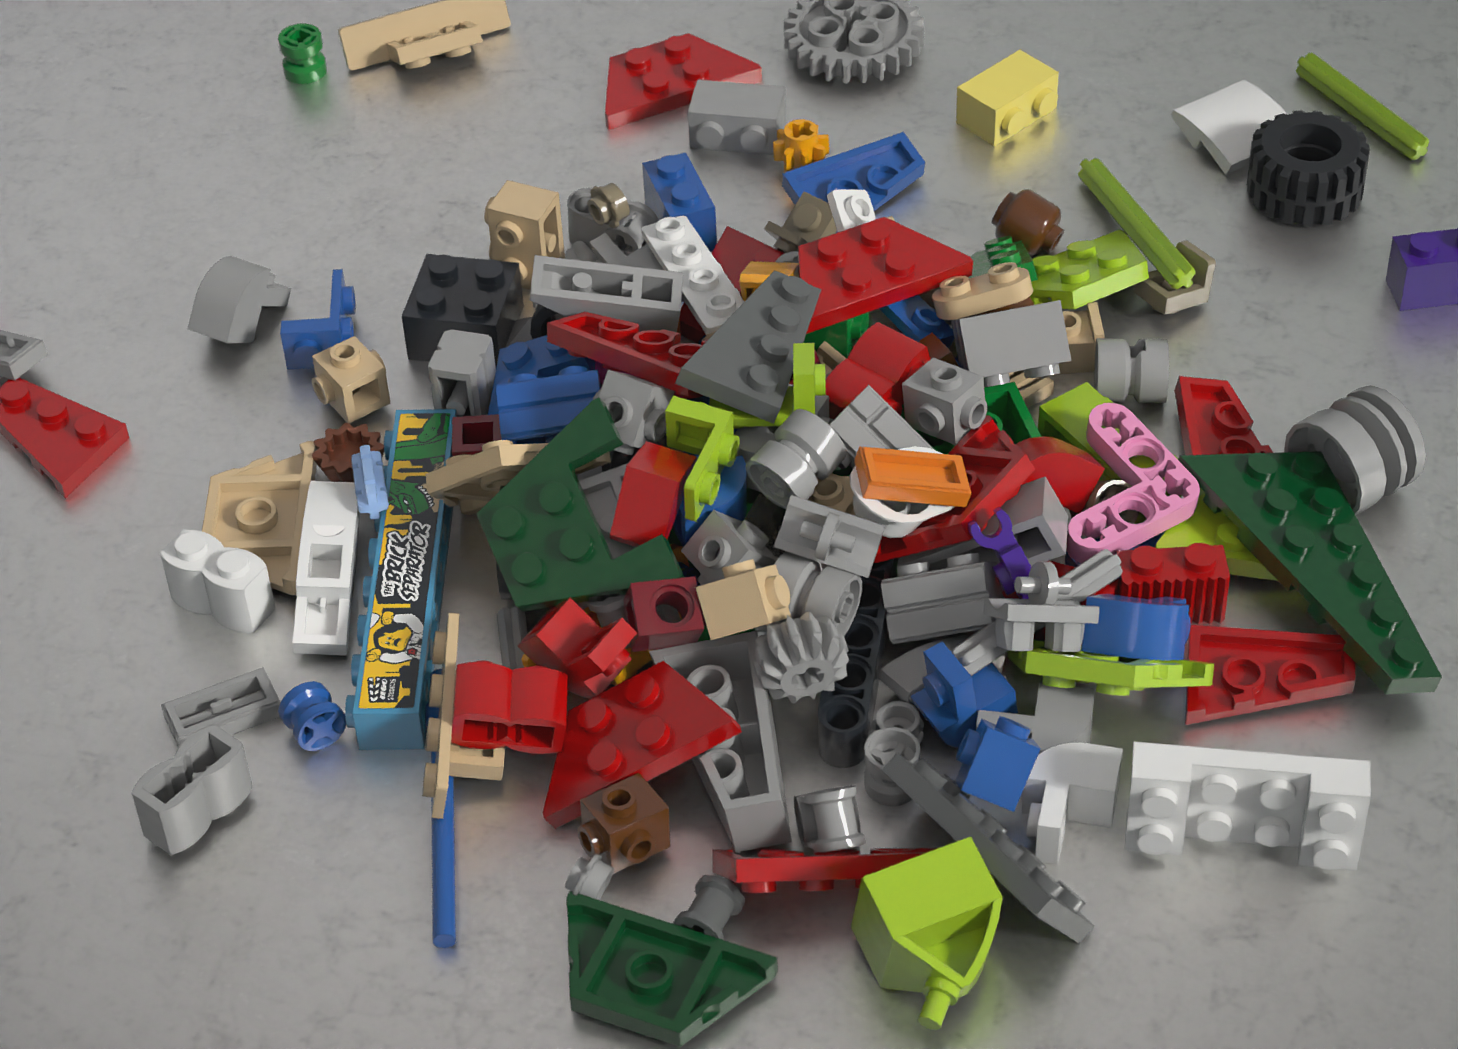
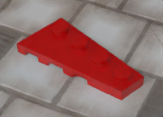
M938 848L870 849V854H860V850L841 849L827 852L814 851V856H804L802 851L761 849V852H758V857L750 858L733 853V849H712L713 873L733 882L741 883L742 892L749 893L777 891L778 881H799V890L826 891L834 889V880L855 879V888H860L862 877Z

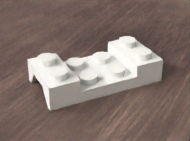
M1134 742L1129 807L1127 808L1125 851L1145 852L1151 855H1182L1184 838H1195L1211 842L1231 841L1262 844L1269 847H1298V865L1320 867L1326 870H1357L1371 798L1370 761Z

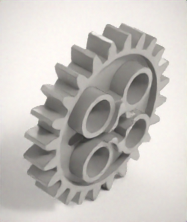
M798 0L797 9H789L788 19H784V49H788V58L790 60L797 59V67L799 69L810 66L811 76L825 72L826 81L832 80L836 75L842 76L844 84H847L851 77H858L861 83H866L868 75H874L877 79L884 80V71L887 70L897 75L899 74V65L910 67L912 65V57L920 56V47L924 46V19L922 16H919V8L917 6L909 7V0H809V2Z

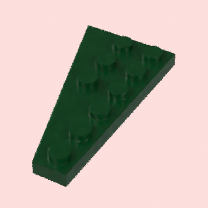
M1321 451L1179 456L1178 461L1195 477L1199 487L1205 492L1203 502L1214 514L1223 512L1239 528L1236 537L1288 592L1296 589L1310 603L1307 612L1319 625L1329 623L1346 641L1343 647L1346 654L1385 695L1436 691L1442 675Z

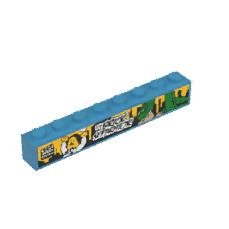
M456 409L396 410L393 430L385 431L384 452L385 459L389 460L388 465H383L389 506L387 510L379 512L380 518L374 519L375 531L378 532V538H370L368 560L370 569H373L372 576H364L363 603L364 607H368L367 615H359L357 621V639L359 647H362L361 654H353L351 678L353 686L356 687L355 695H347L345 704L347 728H355L359 750L425 749L427 734L425 728V706L429 702L430 674L434 671L435 664H432L435 631H439L454 508V506L450 507L443 503L442 499H436L428 494L425 474L446 466L445 460L452 457V417H457Z

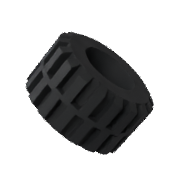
M1303 110L1293 111L1292 114L1282 113L1276 115L1274 120L1263 122L1260 129H1256L1251 142L1247 193L1249 198L1253 199V205L1258 210H1266L1265 215L1272 219L1279 218L1283 220L1282 223L1290 225L1298 223L1305 227H1313V224L1329 225L1332 224L1333 220L1342 221L1349 216V212H1355L1363 198L1370 152L1369 144L1366 143L1367 138L1363 132L1356 131L1357 126L1351 122H1343L1341 117L1333 114L1329 116L1322 114L1323 112L1320 111L1304 112Z

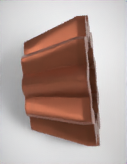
M344 423L339 430L326 429L325 437L314 441L317 450L312 454V458L331 482H354L351 456L360 453V446L370 445V451H379L383 457L384 445L380 443V432H368L367 424L354 428L351 424Z

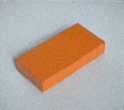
M859 446L854 459L862 497L865 499L966 507L971 496L964 463L960 455Z

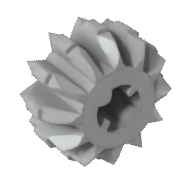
M808 611L800 618L792 619L787 614L785 622L781 624H767V634L755 639L756 649L753 654L755 659L753 665L758 680H761L763 687L770 691L773 699H782L787 696L791 703H796L801 697L810 696L815 700L816 693L822 690L833 691L834 681L841 680L847 676L846 665L849 661L847 655L849 650L844 635H840L838 627L832 624L829 616L815 618Z

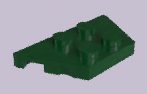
M569 891L566 897L570 971L569 996L572 1011L681 1047L772 981L778 972V959L775 956L579 893L576 896L572 893L573 891Z

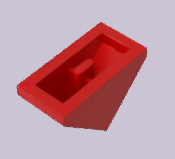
M646 441L626 465L610 531V539L634 547H638L661 534L668 539L684 497L685 482L697 461V457Z

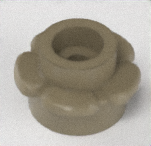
M609 183L603 187L594 186L591 189V199L588 200L587 205L593 219L599 225L607 223L611 228L619 227V221L629 216L630 213L629 205L623 192L614 183Z

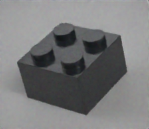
M426 254L401 316L408 360L430 362L434 351L438 350L437 345L444 331L452 329L489 335L492 338L495 366L497 367L499 351L506 347L515 321L520 318L524 307L519 263L494 259L486 260Z

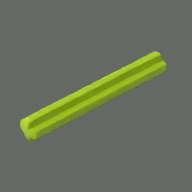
M1308 53L1305 57L1301 56L1298 59L1297 63L1299 65L1296 73L1407 158L1416 160L1427 153L1429 139L1315 53Z

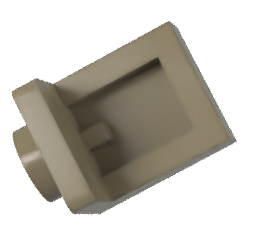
M1188 240L1178 242L1176 248L1196 271L1195 275L1191 278L1193 281L1191 287L1186 289L1182 286L1177 290L1173 289L1157 270L1148 272L1149 279L1139 282L1134 286L1133 293L1150 304L1154 310L1164 315L1173 314L1179 310L1208 302L1216 262L1214 258Z

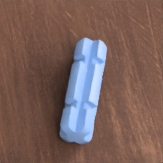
M370 445L360 446V453L351 456L357 508L360 513H369L370 519L380 518L379 512L387 510L389 506L382 456L379 451H370Z

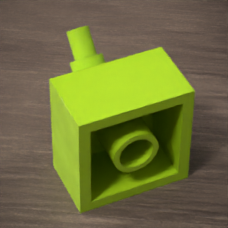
M970 836L862 877L851 929L880 988L923 993L926 999L919 1014L918 1023L930 1030H940L948 1007L956 1005L959 997L970 992L983 970L998 924L1003 897Z

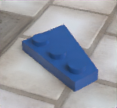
M901 132L785 172L782 176V187L794 205H796L803 192H807L829 203L827 194L833 190H866L875 211L924 175L925 161L906 134Z

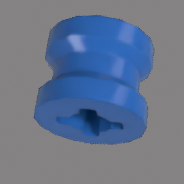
M315 681L302 683L291 689L280 702L278 709L279 717L289 729L293 730L294 739L304 750H322L337 741L345 731V713L336 703H332L331 694L322 683Z

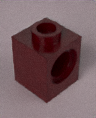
M695 576L630 583L623 603L626 622L637 632L636 636L630 641L631 652L669 648L695 643L699 640L704 627L707 625L696 591L697 583ZM660 605H670L678 610L682 620L677 623L665 622L658 616L655 608Z

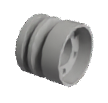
M1372 385L1357 388L1345 398L1333 402L1329 409L1317 411L1293 425L1286 434L1284 452L1321 451L1355 515L1375 505L1381 497L1392 495L1400 487L1407 486L1415 481L1423 472L1426 460L1423 436L1414 417L1399 399L1387 390Z

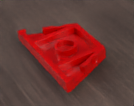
M690 33L672 36L664 41L641 48H633L625 53L609 57L605 105L606 127L608 130L690 105L697 80L747 84L762 82V67L758 63Z
M886 217L798 246L799 277L808 284L821 289L806 334L940 287V283L948 278L972 276L973 259L962 252Z
M986 415L982 424L976 429H971L948 453L949 455L962 456L971 490L967 506H955L948 512L924 520L913 532L904 537L888 538L882 536L874 563L971 540L968 522L974 520L982 532L988 525V520L994 515L993 509L1001 507L1006 501L1017 495L1020 486L1035 471V468L1027 454L1018 444H1014L1011 437L1004 430L1000 431L991 416Z
M661 661L568 711L562 751L557 753L542 812L543 817L554 829H557L581 816V799L638 773L646 781H649L742 733L741 727L730 714L666 662Z

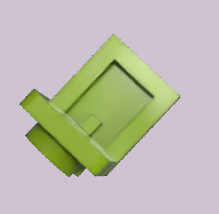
M793 343V386H788L774 424L711 398L709 406L733 412L734 429L754 426H781L797 409L807 410L815 414V396H826L825 364H815L814 343Z
M673 396L665 410L667 447L699 455L684 485L685 519L696 522L705 504L712 505L720 487V474L725 466L731 467L734 464L739 450L740 438L734 435L733 412L709 406L703 402H694Z

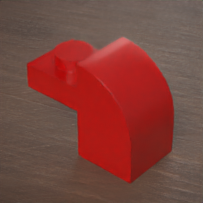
M1033 437L1017 443L1027 454L1035 468V471L1022 485L1046 477L1062 506L1078 514L1081 513L1105 468L1088 452L1057 438Z
M568 598L552 607L517 647L536 665L566 673L568 675V691L585 698H593L603 693L632 660L629 656L630 653L625 647L636 636L637 632L623 618L601 628L571 598Z

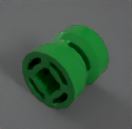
M302 23L283 29L278 35L280 52L285 56L282 66L286 79L295 84H310L323 78L326 74L327 66L325 56L320 52L323 42L319 28L311 24Z

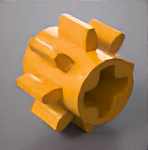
M805 119L793 120L785 125L784 130H777V140L773 142L774 161H784V171L786 172L823 160L825 155L829 154V135H818V125L812 121Z

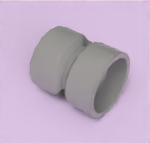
M1096 339L1094 389L1101 395L1111 399L1112 402H1124L1128 395H1133L1138 403H1166L1169 382V348L1167 339H1139L1135 346H1129L1125 339Z
M797 409L775 431V441L769 440L748 460L746 471L754 485L769 500L786 510L791 495L808 500L818 484L817 479L824 480L828 478L846 458L847 450L839 435L824 420L807 410Z
M787 551L780 555L775 564L779 575L785 579L790 591V604L788 608L791 618H800L808 611L815 618L829 616L832 624L838 627L840 635L845 636L855 618L862 593L860 575L829 565L821 571L820 564L817 561ZM786 619L780 620L778 622L783 623L786 621Z

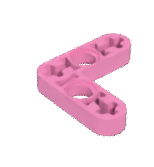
M1103 403L1093 408L1088 418L1086 440L1113 471L1132 487L1077 514L1071 519L1067 530L1066 551L1071 558L1079 563H1083L1104 549H1108L1113 555L1118 550H1129L1189 519L1196 510L1200 493L1199 483L1195 477L1129 409L1117 403ZM1136 455H1144L1151 458L1156 465L1150 468H1139L1134 466L1129 461V458ZM1125 510H1135L1142 513L1147 520L1139 524H1131L1124 521L1119 514ZM1085 535L1087 538L1082 539L1081 536ZM1101 536L1100 541L1097 542L1095 538Z

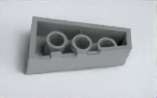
M757 631L649 651L653 666L661 661L666 662L730 714L741 727L742 733L691 758L735 852L792 842L770 691L763 687L761 680H758L753 665L755 662L753 656L756 649L755 639L758 637Z

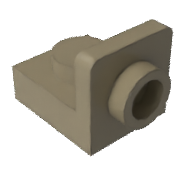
M807 192L802 193L782 227L768 221L764 228L765 231L777 240L773 247L784 253L798 251V246L837 232L829 203Z

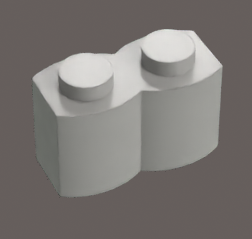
M214 724L197 731L185 740L173 759L164 761L147 771L132 790L134 804L144 837L169 855L179 853L195 844L206 833L212 820L227 815L242 804L252 789L243 744Z

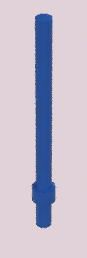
M436 669V670H434V671L431 672V674H430V686H431L432 674H440V675H441L442 669ZM429 702L425 706L426 730L429 718H438L439 708L429 707ZM431 752V763H435L436 752ZM449 776L443 819L431 818L433 944L439 948H449L456 943L453 776ZM431 797V816H432V802H433V797Z

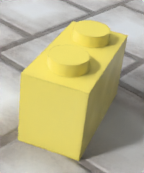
M1019 49L957 87L956 123L995 147L1057 108L1059 72Z

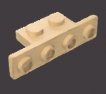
M439 0L341 27L338 29V34L346 65L350 70H357L389 60L400 65L405 64L406 69H412L430 64V57L446 53V57H457L470 53V45L481 43L482 34L507 28L511 22L505 0Z
M449 612L446 631H435L432 664L442 665L441 675L432 674L429 707L439 708L438 718H429L426 751L436 752L435 763L425 764L422 797H433L431 818L443 819L449 776L501 781L505 747L474 749L451 742L459 613Z

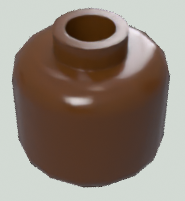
M1030 189L1021 190L1017 194L1009 192L997 208L991 221L996 226V238L1011 236L1013 242L1022 241L1031 258L1038 256L1042 250L1050 254L1064 234V229L1058 226L1061 220L1060 208Z

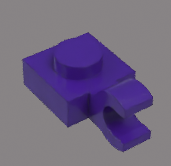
M997 507L993 511L999 521V527L994 534H982L980 527L974 520L968 522V530L971 537L979 545L994 549L1000 563L992 566V569L1002 589L1008 596L1016 592L1015 580L1017 577H1029L1031 565L1014 537L1010 517L1000 507ZM1016 592L1020 599H1029L1027 593Z

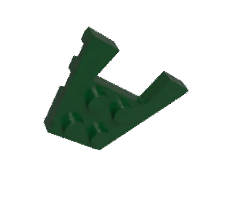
M600 397L592 400L476 514L513 601L522 612L554 607L568 598H571L575 603L589 601L590 597L619 593L622 596L626 594L630 583L685 578L668 540L662 534L615 559L611 554L575 473L577 468L623 445V441L608 408Z

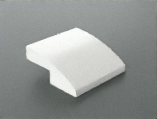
M1244 79L1173 110L1171 116L1193 148L1196 150L1205 146L1224 174L1227 175L1249 165L1251 142L1256 129H1260L1261 124L1266 120H1274L1276 115L1287 113L1264 91Z

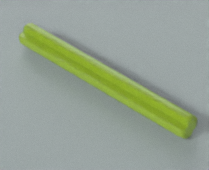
M1085 158L1080 163L1082 169L1078 172L1081 181L1167 283L1176 290L1182 286L1186 289L1191 287L1193 284L1191 278L1196 272L1193 266L1100 159L1094 158L1088 161Z

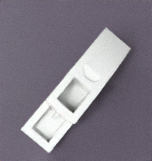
M310 481L304 511L296 576L297 599L292 641L293 653L347 655L353 577L356 573L360 512L357 508L354 482Z

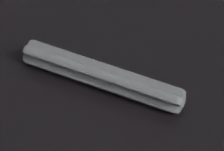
M1108 549L1101 550L1060 577L1069 578L1072 588L1068 595L1058 594L1057 600H1076L1082 603L1087 599V596H1092L1119 578L1123 572L1120 566L1122 561L1117 554L1113 555ZM996 620L951 650L971 676L1010 651L999 648L996 645ZM1035 622L1034 634L1046 627V622Z

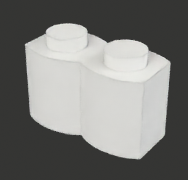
M183 529L160 552L170 595L180 607L194 613L212 614L215 620L224 627L243 633H254L275 610L267 566L257 555L239 548L224 547L212 535L192 529Z

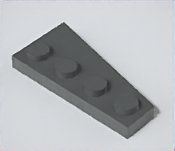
M774 270L681 368L675 384L774 424L793 374V343L804 342L821 289L808 284L801 278L788 276Z

